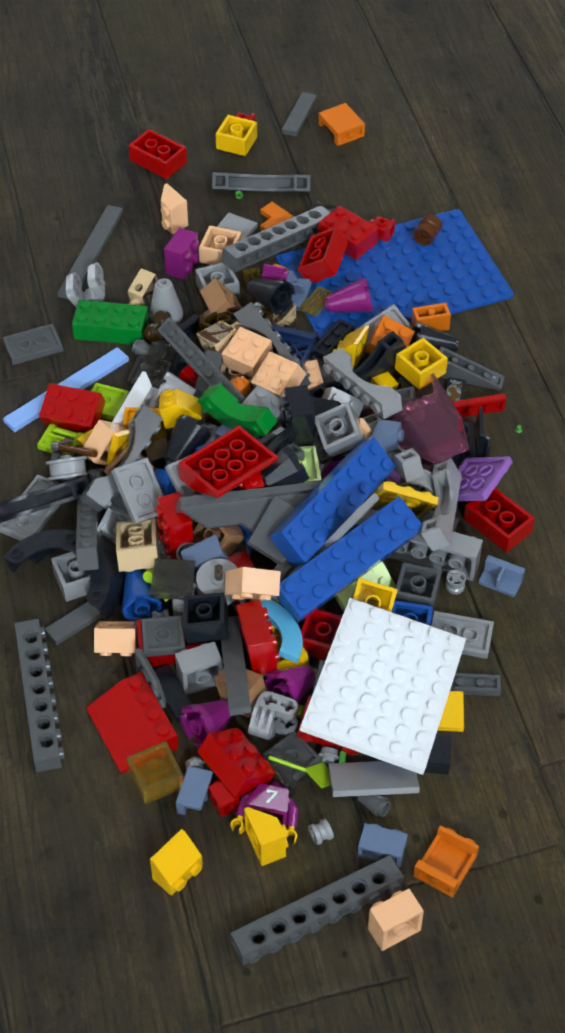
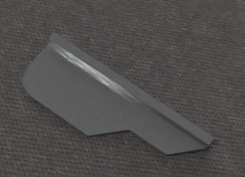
M322 481L231 491L219 498L206 494L180 497L175 507L177 513L183 512L207 529L242 525L253 532L275 495L297 508Z

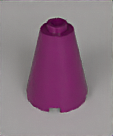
M366 277L327 295V299L324 300L326 310L330 309L331 313L373 312Z

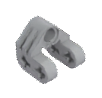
M98 262L88 266L87 281L89 288L85 292L82 291V281L78 273L73 272L66 276V295L75 307H77L79 300L103 302L105 297V281L103 280V269Z
M269 691L261 693L253 709L248 734L270 740L274 737L275 733L288 736L293 731L297 732L298 720L296 716L298 715V703L292 698ZM272 700V703L269 705L265 704V702ZM288 707H292L289 712L285 711ZM292 724L289 728H285V725Z

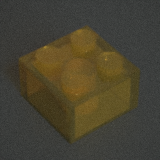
M166 741L126 757L128 771L144 804H148L181 789L184 780L183 774Z

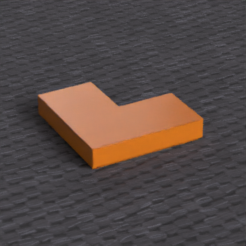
M270 202L260 209V214L268 218L267 221L260 225V230H266L294 216L274 202Z

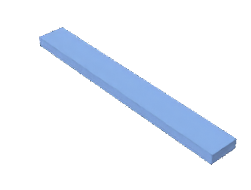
M117 347L57 385L83 390L128 362L129 357ZM46 392L4 417V423L16 432L39 418Z

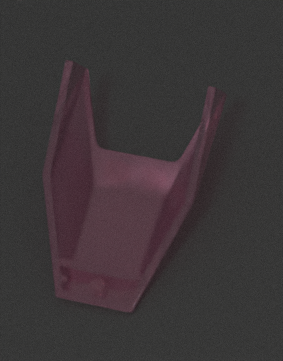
M433 373L431 374L434 392L431 395H425L416 401L407 402L402 406V411L383 420L401 422L402 430H404V439L399 443L401 448L404 450L412 448L421 458L437 463L469 450L462 417Z

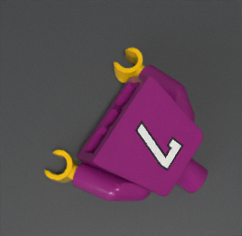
M272 782L270 785L259 784L255 790L250 791L241 798L236 812L238 816L230 824L232 831H234L236 825H241L239 828L240 834L245 831L243 823L244 808L249 807L277 817L281 825L288 826V836H293L294 844L296 843L297 833L294 829L297 827L298 808L294 800L289 797L288 789L282 788L279 782Z

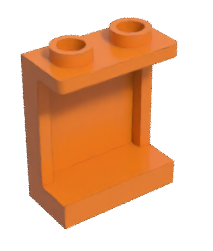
M346 103L319 112L318 124L328 127L334 134V143L337 146L364 137L365 123Z
M440 826L435 839L424 857L416 863L413 877L453 898L477 858L479 846L472 839L458 835L453 829Z

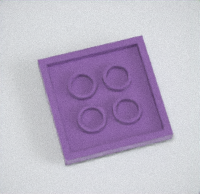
M510 456L465 458L458 468L462 475L458 501H485L513 463Z

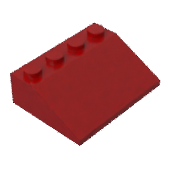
M237 426L180 461L179 479L194 491L219 498L276 462L278 456L241 426Z
M142 672L121 680L86 707L91 720L121 774L179 748L177 734Z

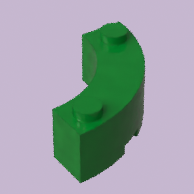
M221 383L209 386L197 400L206 413H209L225 426L231 429L241 426L254 437L266 436L278 421L267 406L258 407L250 404L244 406L238 403V398L233 396Z

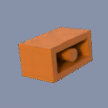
M446 303L412 308V327H416L414 322H420L439 331L449 330L451 314Z

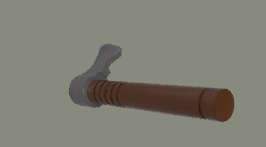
M64 438L60 442L54 441L51 444V449L55 452H68L94 458L98 455L96 450L66 445V443L72 442L70 438Z

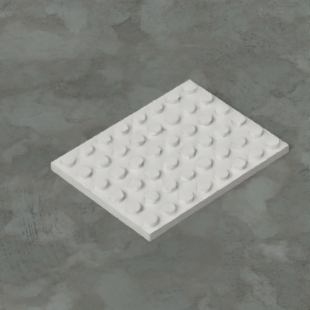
M349 598L299 731L423 775L466 638Z

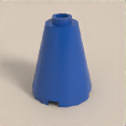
M144 569L125 572L122 612L129 621L141 620V618L146 617L152 618V611H162V603L154 587L143 579Z

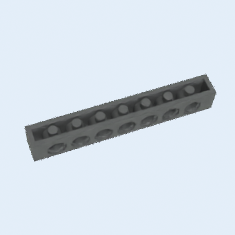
M318 206L226 246L222 251L221 262L233 272H237L310 239L311 236L318 234V222L331 212L322 206Z
M39 619L17 622L14 624L36 772L62 768L61 759H65L63 746L59 747L58 741H62L60 728L56 729L55 726L56 723H59L58 712L53 711V706H56L55 694L50 693V689L54 688L52 676L48 677L47 672L51 671L49 659L45 660V655H48L47 642L43 643L42 641L43 638H46L44 626L40 627Z
M391 855L231 932V944L243 966L248 963H256L262 956L268 953H276L282 946L288 943H296L302 936L308 933H316L322 926L328 923H336L341 920L342 916L348 913L354 914L361 910L362 906L369 903L374 904L383 896L398 892L403 887L404 876ZM380 880L383 883L375 884L373 881ZM354 890H362L363 893L356 894ZM341 899L344 902L341 904H337L334 902V900ZM322 909L324 912L318 914L315 913L314 910ZM302 919L304 920V922L298 924L295 923L294 920ZM282 929L284 930V932L277 934L274 932V930ZM255 939L263 940V942L260 944L254 943L253 941Z

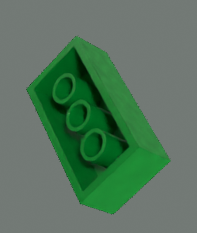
M79 300L72 322L74 339L133 345L137 339L144 340L145 338L143 330L146 328V322H149L148 306Z

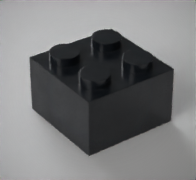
M225 592L184 596L183 630L187 643L228 639V605Z

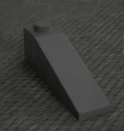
M442 346L439 348V351L448 358L446 373L440 377L448 380L463 381L462 383L498 391L502 389L505 376Z

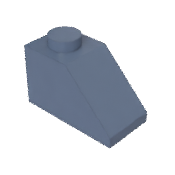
M379 419L371 437L374 436L384 451L388 453L397 449L400 441H403L404 430H402L401 422Z

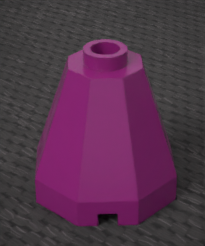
M300 665L272 670L267 673L266 677L268 678L264 680L267 691L292 698L299 706L314 685L316 678L312 668ZM288 707L285 711L289 712L292 707Z
M225 700L188 705L182 709L181 713L184 714L180 716V722L185 735L189 739L194 738L196 740L194 744L197 747H201L209 733L223 731L232 719L228 702Z

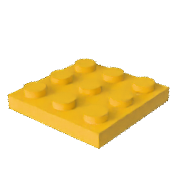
M391 481L383 482L367 497L368 499L374 493L379 497V500L371 507L372 509H377L379 505H388L400 496L417 518L438 505L439 498L432 496L430 492L415 491L412 487H401Z

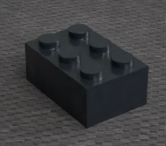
M307 385L284 388V396H281L284 408L281 409V416L284 421H281V427H289L293 430L289 444L294 442L298 447L314 446L315 410Z

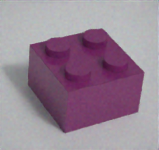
M182 228L176 231L164 248L166 274L184 280L192 272L195 263L199 262L198 233Z

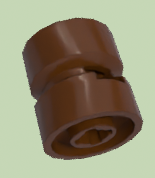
M432 214L425 215L413 232L416 242L423 246L431 245L442 229L441 220Z

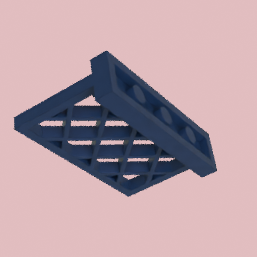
M273 325L271 329L278 331L282 337L280 341L282 343L286 342L291 351L295 352L291 355H296L300 359L301 364L299 365L303 368L310 353L315 350L316 334Z

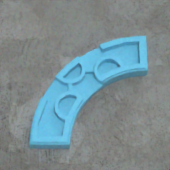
M262 600V607L267 608L269 615L267 621H271V624L280 633L281 648L279 656L298 663L303 640L297 622L285 608L275 601Z

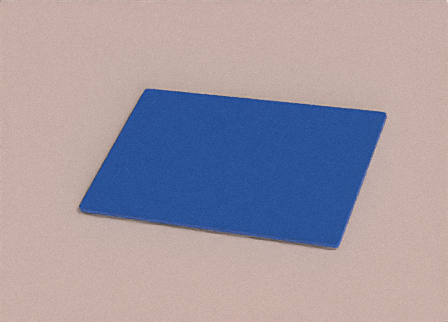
M455 209L435 215L441 220L443 226L431 245H420L413 237L414 230L423 219L420 218L395 225V233L389 242L378 239V243L357 260L344 253L335 276L311 284L303 312L318 340H320L339 319L354 325L355 331L393 304L412 325V308L446 303L450 314H455L511 299L514 293L461 210ZM306 248L276 256V261L279 265L288 268L289 271H294L297 278H304L298 271V267ZM366 277L373 312L331 313L330 309L326 310L324 300L327 299V295Z

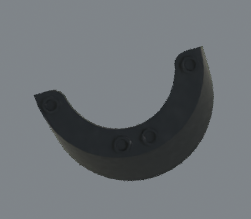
M77 527L35 533L14 545L3 558L10 571L14 573L20 564L24 563L27 559L38 564L46 555L56 549H64L76 554ZM97 532L99 569L89 570L90 587L87 593V600L91 606L98 609L102 620L108 621L123 597L125 571L119 572L116 544L107 536Z

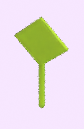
M273 756L268 757L269 760L308 773L321 789L331 785L329 768L324 762L304 768Z

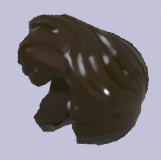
M159 310L153 315L155 323L146 322L143 334L145 339L151 344H158V341L163 338L157 329L169 317L172 319L168 311L163 312Z

